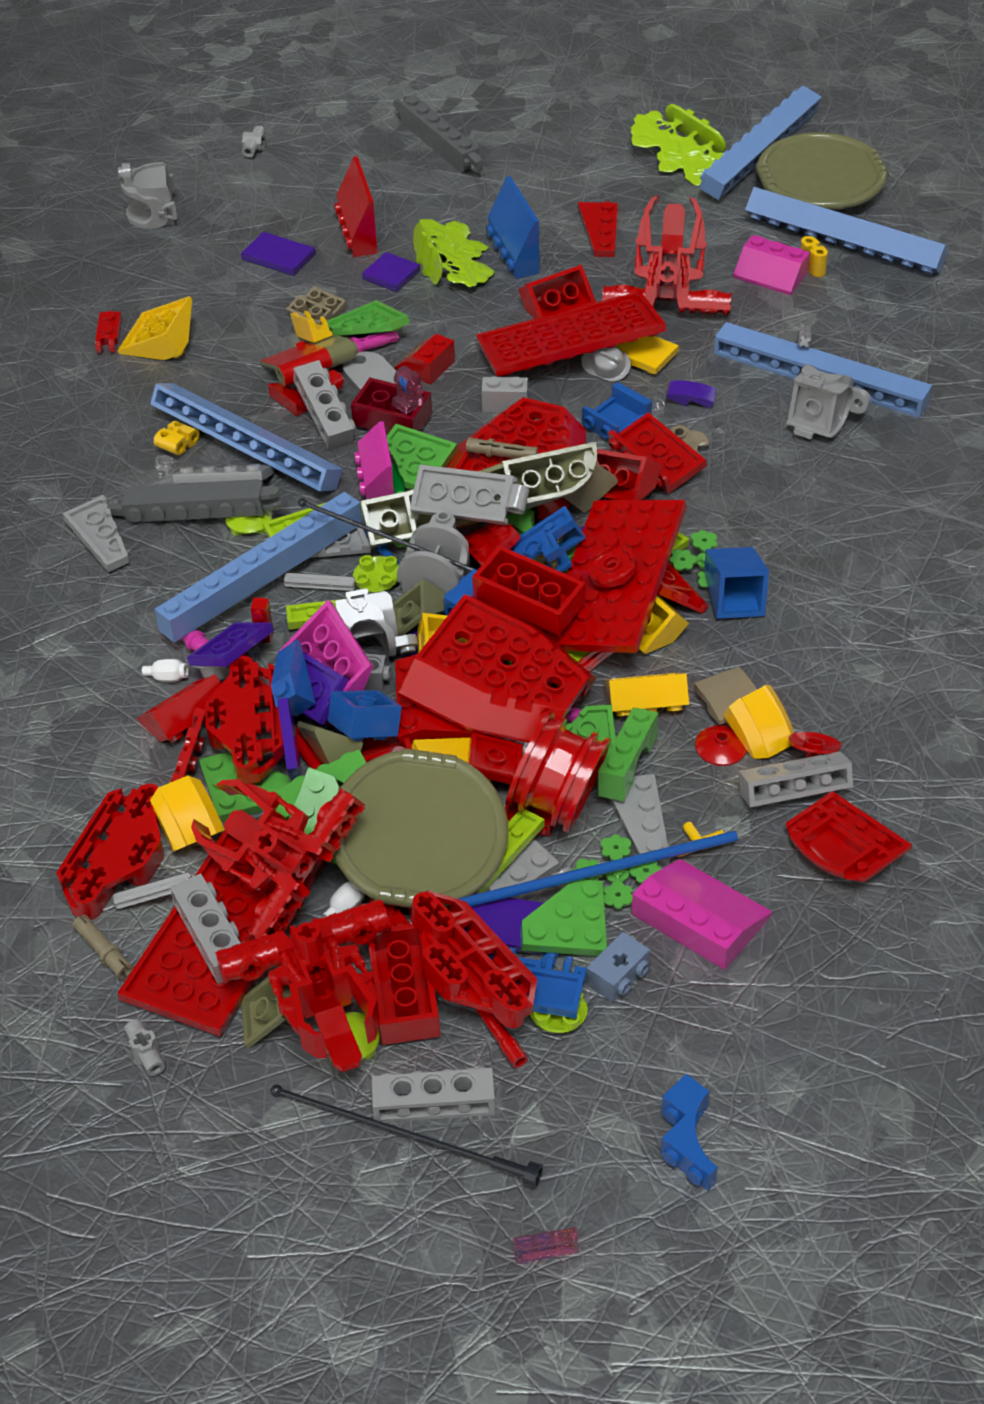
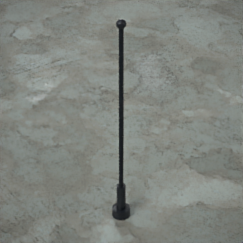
M305 498L298 500V505L302 508H311L416 551L432 552L311 504ZM442 556L448 561H450V563L456 567L462 568L469 572L475 569L460 562H457L455 560H452L450 558H447L445 556Z
M278 1084L273 1085L270 1090L273 1096L282 1095L489 1163L491 1168L523 1178V1185L534 1189L538 1187L542 1177L543 1165L530 1161L525 1166L498 1156L490 1158L284 1090Z

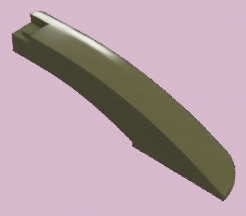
M596 442L506 460L502 461L501 464L478 472L516 477L518 479L517 484L529 488L525 508L527 510L568 496L579 490L589 480L594 471L597 460ZM414 490L361 501V511L365 525L404 541L410 540L413 532L419 526L429 523L432 515L412 513L409 510ZM507 511L506 516L514 513ZM455 519V529L483 522ZM366 531L371 548L396 543Z

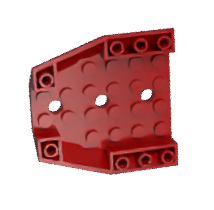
M522 397L494 416L469 437L481 440H489L491 438L495 439V442L538 447V454L586 444V429L565 407ZM467 437L457 445V452L445 468L478 472L501 464L502 461L511 460V458L492 456L490 458L486 454L467 452ZM562 497L539 505L538 520L543 521L564 506L569 510L572 504Z
M464 594L414 658L398 695L466 730L529 743L539 723L548 711L555 714L554 719L557 721L560 717H565L579 695H586L595 682L596 677L540 628L475 596ZM464 638L468 642L461 643L458 642L456 639ZM508 660L511 661L513 665H505L502 662ZM555 683L559 685V688H551L547 684Z

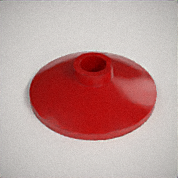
M714 725L705 728L698 734L695 741V749L699 757L715 766L736 764L747 753L746 748L733 729L726 725Z
M796 732L791 734L788 742L793 747L805 752L806 757L838 752L842 746L841 742L836 738L815 732Z

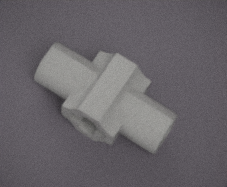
M255 126L252 132L243 133L242 153L244 156L253 157L256 151H264L266 131L262 126Z
M136 1019L128 1022L124 1030L129 1038L135 1063L143 1065L149 1076L158 1075L164 1070L165 1065L160 1057L155 1034L152 1030H146L141 1020Z

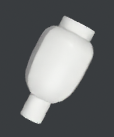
M162 659L154 662L152 666H143L142 675L153 676L154 679L161 682H179L183 678L188 677L189 666L178 659Z
M350 881L344 883L331 897L330 908L323 913V917L359 906L364 900V893Z

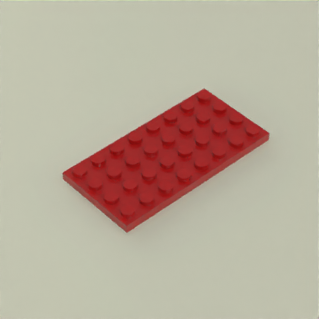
M641 291L475 335L479 347L497 377L508 376L512 372L519 370L527 371L534 366L542 364L550 365L560 359H572L576 355L583 353H594L601 348H613L620 343L635 342L642 337H654L666 331V324Z
M594 500L583 529L586 538L577 544L571 560L573 566L567 571V575L586 583L585 605L560 636L545 630V633L565 651L637 653L687 509L685 500ZM614 545L617 548L626 546L631 549L638 564L636 572L628 581L609 588L597 586L591 581L587 566L591 563L590 559L595 553L605 547Z
M224 830L216 842L218 845L236 853L243 844L226 833V830ZM208 854L195 876L202 874L206 883H212L217 894L215 899L217 903L223 902L228 914V922L233 921L239 932L238 940L240 943L251 939L255 940L246 930H249L252 925L251 922L255 918L254 911L257 904L275 890L277 883L272 880L263 890L258 891L242 882L239 877L222 870L221 865ZM318 859L313 871L304 880L303 883L309 890L325 866L324 860ZM239 865V867L236 869L242 873H248L252 876L255 871V869L251 870L242 865ZM174 906L117 992L118 999L123 1002L221 1037L255 980L246 981L239 979L228 981L227 984L223 982L217 984Z

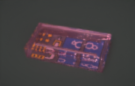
M576 1227L513 1238L515 1262L520 1264L578 1253V1233Z

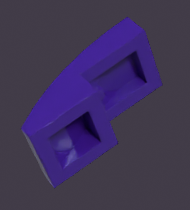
M672 380L669 383L666 398L685 406L691 400L711 408L715 400L717 388L693 381Z

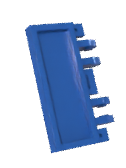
M510 947L509 949L517 956V949ZM490 953L489 958L492 960L494 957ZM555 954L548 955L545 969L541 968V960L518 957L537 978L532 1011L577 1019L587 968L575 966L574 972L571 973L573 957L566 956L564 960L563 971L554 970L556 965Z

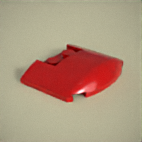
M833 791L786 822V830L789 831L793 844L810 862L835 877L849 881L866 882L912 849L911 843Z

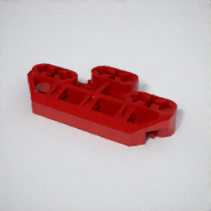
M240 656L230 664V675L205 702V726L210 746L215 749L226 748L233 754V764L237 779L247 784H255L260 782L285 753L279 710L275 705L271 688L275 666L268 663V669H264L258 665V662H254L252 658ZM243 676L245 679V687H242L241 680ZM259 676L264 677V679H269V685L257 687L256 680H259ZM265 700V705H270L271 711L257 713L260 701ZM218 716L221 723L220 728H218L217 724ZM266 726V731L272 732V738L259 740L258 733H262L261 728ZM247 751V756H248V760H249V761H248V764L245 765V757H244V755H245V752ZM273 752V758L263 767H260L263 755Z
M150 783L141 785L138 790L133 788L127 796L123 795L122 788L108 792L56 872L73 915L81 919L82 915H87L90 920H94L103 912L114 894L117 884L128 880L134 886H142L147 884L154 876L164 859V850L157 824L158 819L150 802L152 796L159 788L157 785ZM121 805L126 808L123 813L118 812ZM105 830L106 835H108L106 841L100 839ZM87 858L90 864L88 869L82 867Z
M429 890L417 893L412 900L411 923L422 935V974L425 979L445 1000L492 1013L505 1027H520L524 1023L525 1017L532 1013L537 978L467 902ZM442 903L450 904L449 909L452 912H450ZM464 927H467L469 929L467 933L463 929ZM490 953L494 957L492 960L488 957Z

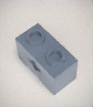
M622 932L587 967L586 985L614 1003L620 995L624 996L629 992L632 983L638 977L646 975L651 965L649 963L650 949Z

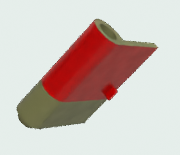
M333 335L315 343L310 341L306 343L304 341L298 342L296 347L260 360V364L275 369L278 380L285 387L294 383L295 367L319 360L322 367L328 370L356 359L358 348L356 343L349 338Z

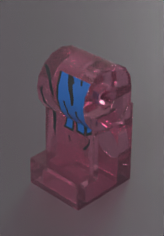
M407 366L400 367L394 375L397 396L392 398V405L403 413L408 414L423 405L421 377Z

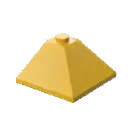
M188 296L142 312L117 350L118 353L159 360L180 357L184 353V348L189 341L192 298Z

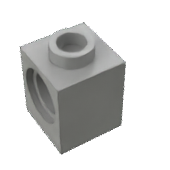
M366 654L373 665V669L364 690L383 691L385 681H389L391 675V667L386 665V655Z

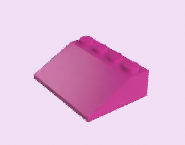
M327 600L280 650L295 640H299L303 652L349 679L343 691L364 690L373 665L333 603ZM327 718V720H326L325 723L328 724V725H330V726H332V727H334V728H336L334 725H332L330 722H328V718Z
M678 859L648 876L632 894L633 916L724 970L772 916V911L682 859Z

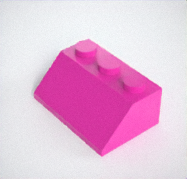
M752 235L743 246L733 278L791 295L808 274L810 252L782 244L781 242L764 239L761 236Z
M384 421L378 422L358 441V452H354L355 464L360 466L357 467L358 481H363L359 482L360 494L365 496L366 500L394 494L392 464Z

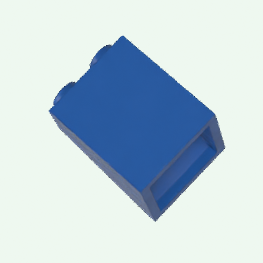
M753 547L706 549L704 574L716 618L765 616L769 570Z

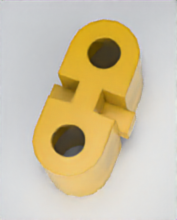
M812 236L803 237L801 239V249L810 252L808 272L814 277L824 276L826 274L828 250L823 245L820 246V242Z
M173 421L167 425V429L162 428L156 433L154 445L173 454L181 455L186 451V447L191 448L197 443L200 433L195 428Z

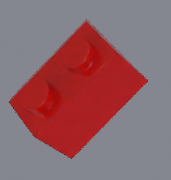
M434 334L417 345L394 368L399 373L431 385L455 362L454 340Z

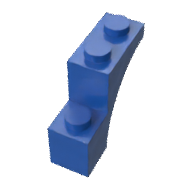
M685 1074L662 1096L661 1113L669 1123L675 1126L662 1137L661 1155L669 1165L676 1166L682 1170L693 1184L701 1185L709 1191L716 1184L718 1167L705 1155L696 1135L697 1123L708 1108L709 1090L688 1074Z

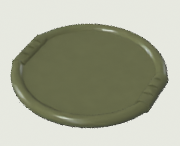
M824 132L797 134L778 140L764 150L755 166L765 190L833 211L855 207L871 200L883 189L889 175L885 164L875 148L845 135Z
M405 748L404 750L384 754L365 763L350 775L341 786V789L363 802L365 809L362 813H359L356 823L349 831L347 837L343 838L340 843L341 846L338 850H335L333 856L345 877L362 893L374 900L382 899L383 903L387 905L412 908L413 897L417 893L427 890L456 899L471 896L492 878L503 860L508 843L509 829L502 799L492 783L479 770L458 758L457 755Z

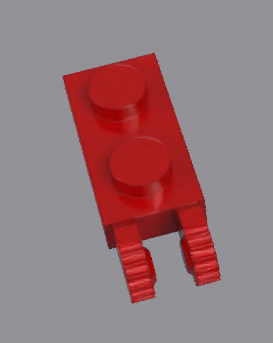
M121 311L99 313L95 338L97 353H102L103 345H108L110 353H115L116 346L119 343L122 322Z

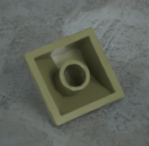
M422 579L393 602L398 636L408 635L417 630L422 613L442 615L444 612L443 599L445 592Z
M300 721L297 725L319 760L323 763L330 764L340 759L347 752H354L358 749L361 751L363 745L361 741H354L352 738Z
M269 977L249 991L241 1002L244 1047L250 1048L287 1020L285 1015H281L279 1012L277 996L273 993ZM283 985L282 995L284 999L291 996L288 985Z

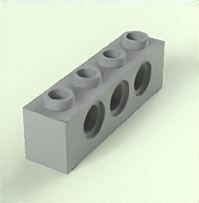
M318 360L295 367L294 383L329 450L353 442V432H356L353 420L347 416L344 402H340L338 399L336 386L331 385L329 381L330 377L327 369L323 368Z
M841 751L738 771L740 795L750 807L853 787L852 762Z
M198 874L170 886L173 903L214 979L219 984L223 980L219 972L215 952L240 944L238 940L239 932L233 921L228 922V914L223 902L217 903L215 899L217 894L212 883H206L202 874Z
M474 1067L466 1070L444 1069L437 1072L414 1071L408 1074L385 1073L379 1076H372L374 1119L388 1123L495 1115L492 1068Z

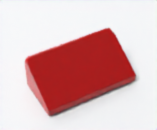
M280 383L268 384L269 396L291 413L299 416L308 411L300 393L289 385L283 387Z

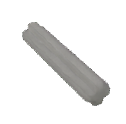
M803 323L800 325L798 344L800 347L804 345L808 348L811 341V326H805Z
M285 573L284 586L354 591L356 586L355 578L348 576Z
M186 872L121 891L113 895V902L117 909H122L171 895L170 886L192 876Z

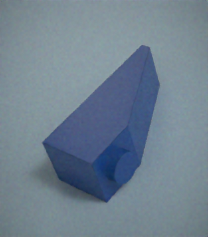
M295 640L278 652L271 682L276 707L278 708V699L288 698L292 714L296 717L316 704L299 640Z

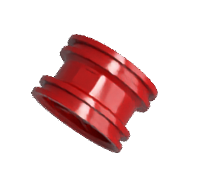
M548 711L539 723L523 754L510 785L505 804L509 807H512L515 803L518 804V811L522 813L530 806L551 815L550 826L556 828L558 824L563 825V832L568 834L577 821L597 780L598 771L607 756L611 739L606 737L601 741L598 739L599 733L592 732L588 738H584L566 729V718L560 717L557 721L554 719L555 714Z

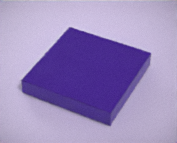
M385 252L362 272V278L397 292L420 271V264Z

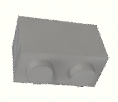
M483 377L482 412L500 413L522 397L528 398V378Z

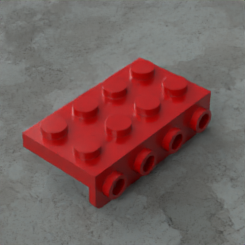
M649 412L618 434L614 430L608 432V444L614 452L648 457L662 465L656 488H661L667 494L707 467L705 458Z

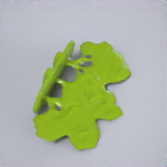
M669 104L665 109L668 122L663 121L662 114L657 110L650 111L645 115L636 114L634 118L635 124L631 126V133L633 135L631 138L632 145L643 148L659 146L661 148V151L657 153V158L661 162L659 164V171L673 172L683 168L685 178L693 185L700 186L702 172L706 168L709 169L716 159L719 160L726 150V142L722 135L710 126L708 120L704 118L700 120L695 117V112L690 109L684 110L675 104ZM662 125H666L667 127L669 125L671 126L666 130H661L658 128ZM676 130L683 133L687 137H682L676 133Z
M420 219V222L416 224L413 232L416 262L423 266L422 272L424 276H429L433 284L440 282L443 268L450 272L447 274V279L450 282L462 283L468 287H474L477 283H485L488 277L495 273L487 265L472 260L473 257H480L482 255L481 251H485L489 247L479 241L466 239L471 234L466 224L451 221L446 223V225H442L433 219ZM440 254L446 256V262L442 263ZM449 266H455L460 270H453Z

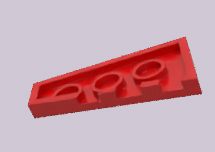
M609 201L578 202V211L581 214L582 223L585 225V232L589 237L594 257H615L618 203Z
M195 708L192 726L188 728L184 747L180 752L170 783L188 776L189 772L194 773L198 761V757H195L196 752L201 753L205 738L201 737L206 712L204 709Z

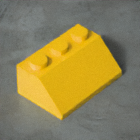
M658 595L639 649L645 654L673 643L689 624L688 621Z
M678 672L604 679L608 705H612V711H616V716L629 715L633 707L657 712L658 707H667V711L683 710L682 705H689L687 673Z

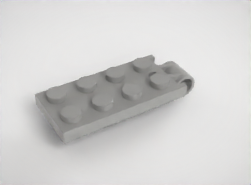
M419 465L409 510L412 513L432 516L440 511H447L455 519L508 525L507 511L515 514H523L525 512L529 488L517 484L518 479L510 475Z

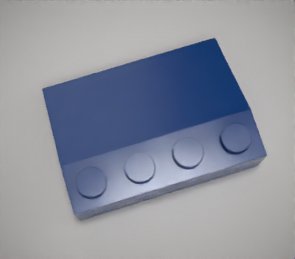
M508 176L488 215L486 233L488 237H491L494 248L499 250L501 259L505 260L508 271L512 272L514 277L518 279L539 274V220L511 176Z

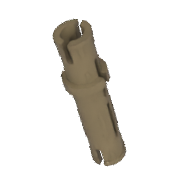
M468 437L466 451L486 454L490 458L492 456L516 459L538 454V447L495 442V439L491 438L489 440H481Z
M82 915V919L77 917L73 922V928L101 958L100 962L105 966H109L120 980L125 979L124 975L128 977L134 967L121 955V949L117 945H113L87 915Z

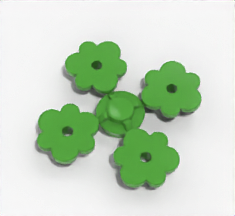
M700 530L699 533H692L690 539L693 542L692 546L699 548L704 553L699 554L696 558V556L691 555L689 550L681 551L675 549L672 551L669 562L673 564L674 569L677 571L691 570L697 562L698 568L702 570L698 573V584L703 588H708L703 572L706 549L717 547V536L712 532L707 533L705 530Z
M617 834L612 835L611 838H604L601 841L602 855L610 857L612 861L621 859L623 856H629L630 839L621 838ZM580 859L573 870L596 865L598 861L595 859L590 861ZM657 861L631 867L630 870L627 868L605 874L611 886H606L603 889L605 894L604 904L614 906L615 909H621L623 905H631L632 888L624 886L629 873L631 876L636 877L638 883H643L648 876L662 868L657 866ZM604 874L586 878V880L599 881V878L603 877Z

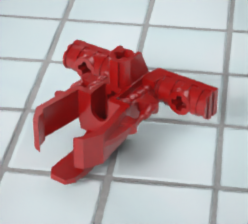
M659 195L651 198L644 209L638 237L635 240L636 257L634 273L637 277L647 279L646 287L639 288L631 285L609 287L603 285L602 301L641 291L653 307L656 300L678 302L679 312L682 313L684 311H690V313L699 311L700 314L716 315L718 313H723V315L731 313L732 292L689 290L691 281L703 278L704 254L707 247L702 211L696 199L689 197L696 216L690 247L682 248L685 210L682 204H668L666 206L663 216L661 246H652L650 215L653 213L654 207L660 201ZM641 247H646L647 255H650L648 265L642 266ZM696 250H701L696 269L691 268L690 258H694Z
M239 779L221 780L216 787L230 796L240 794L249 797L264 812L260 819L257 820L243 810H234L224 823L226 833L243 843L237 853L218 845L211 837L209 828L193 819L191 829L195 839L221 865L222 870L239 877L242 882L250 885L252 888L261 891L272 880L277 883L275 890L257 904L254 911L255 918L246 932L255 939L267 934H274L280 930L285 932L295 917L296 910L300 909L303 904L302 901L311 892L304 885V880L313 871L318 859L328 862L332 860L333 853L339 849L341 841L349 834V831L357 821L356 818L359 813H362L365 809V804L339 787L336 796L331 801L323 804L319 809L315 828L308 835L304 833L309 820L308 815L293 804H288L276 792H268L263 788L244 783ZM279 804L291 815L288 820L277 810ZM239 865H242L251 870L255 869V871L252 876L248 873H242L236 869L239 867Z
M382 899L346 909L337 914L333 913L324 918H314L312 923H302L296 928L292 925L290 926L289 938L280 930L274 934H267L261 936V938L251 939L215 952L219 972L224 984L231 980L244 979L252 981L258 979L263 975L264 971L271 970L272 967L277 966L276 969L268 973L269 982L273 993L277 996L279 1012L281 1015H285L290 1026L300 1036L302 1049L318 1059L328 1058V1053L334 1068L341 1072L360 1066L362 1053L351 1031L343 1006L351 1004L352 996L366 1015L364 1023L368 1044L376 1040L380 1020L373 974L366 969L365 961L360 955L357 945L367 944L376 935L392 930L391 922ZM351 963H354L356 968L360 969L362 973L358 974ZM288 985L291 996L283 999L282 986ZM303 1015L305 1018L315 1017L320 1033L315 1031L309 1023L304 1022Z

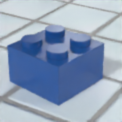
M379 690L331 691L328 722L354 741H363L364 738L368 737L386 740L387 737L398 736L402 706Z

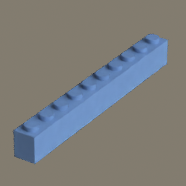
M803 85L797 91L794 90L788 99L785 98L778 108L775 107L769 116L766 115L759 125L755 124L750 133H745L739 142L736 141L729 151L726 150L719 160L716 159L709 169L706 168L700 176L702 181L699 189L720 200L755 168L760 155L766 148L778 140L789 137L816 113L822 96Z
M753 187L745 211L750 214V218L759 222L762 219L768 220V224L780 227V225L787 226L789 231L798 233L800 230L806 232V236H812L816 239L820 236L825 238L824 241L836 245L839 242L844 244L843 247L855 251L856 248H859L866 255L874 256L878 254L882 256V259L889 262L898 260L905 267L913 268L917 266L921 268L922 272L928 274L941 272L949 251L945 244L757 187Z
M728 322L723 325L715 336L714 354L793 379L801 373L802 368L806 364L813 365L818 371L828 374L846 375L852 377L854 387L866 390L869 393L871 403L918 418L921 417L930 403L932 385L810 347H800L797 343Z
M156 383L151 405L318 491L337 490L343 468L174 383Z
M346 492L320 506L362 523L360 502ZM316 510L312 511L156 607L155 614L159 631L171 641H178L357 527Z

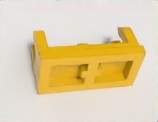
M304 311L305 317L298 315L297 312L290 314L297 337L315 343L333 336L324 317L320 316L322 325L315 323L308 311Z

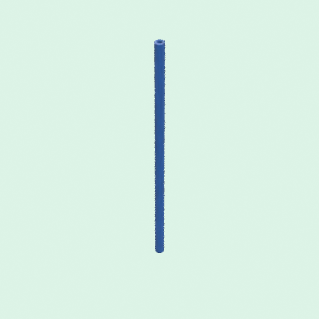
M730 831L458 899L467 902L470 907L736 842L738 841V835L736 831Z

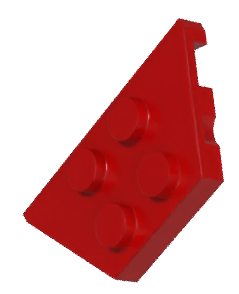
M490 523L465 536L469 544V554L480 566L483 565L499 545L510 549L521 538L509 523L508 525Z
M668 561L657 595L666 597L704 614L709 605Z

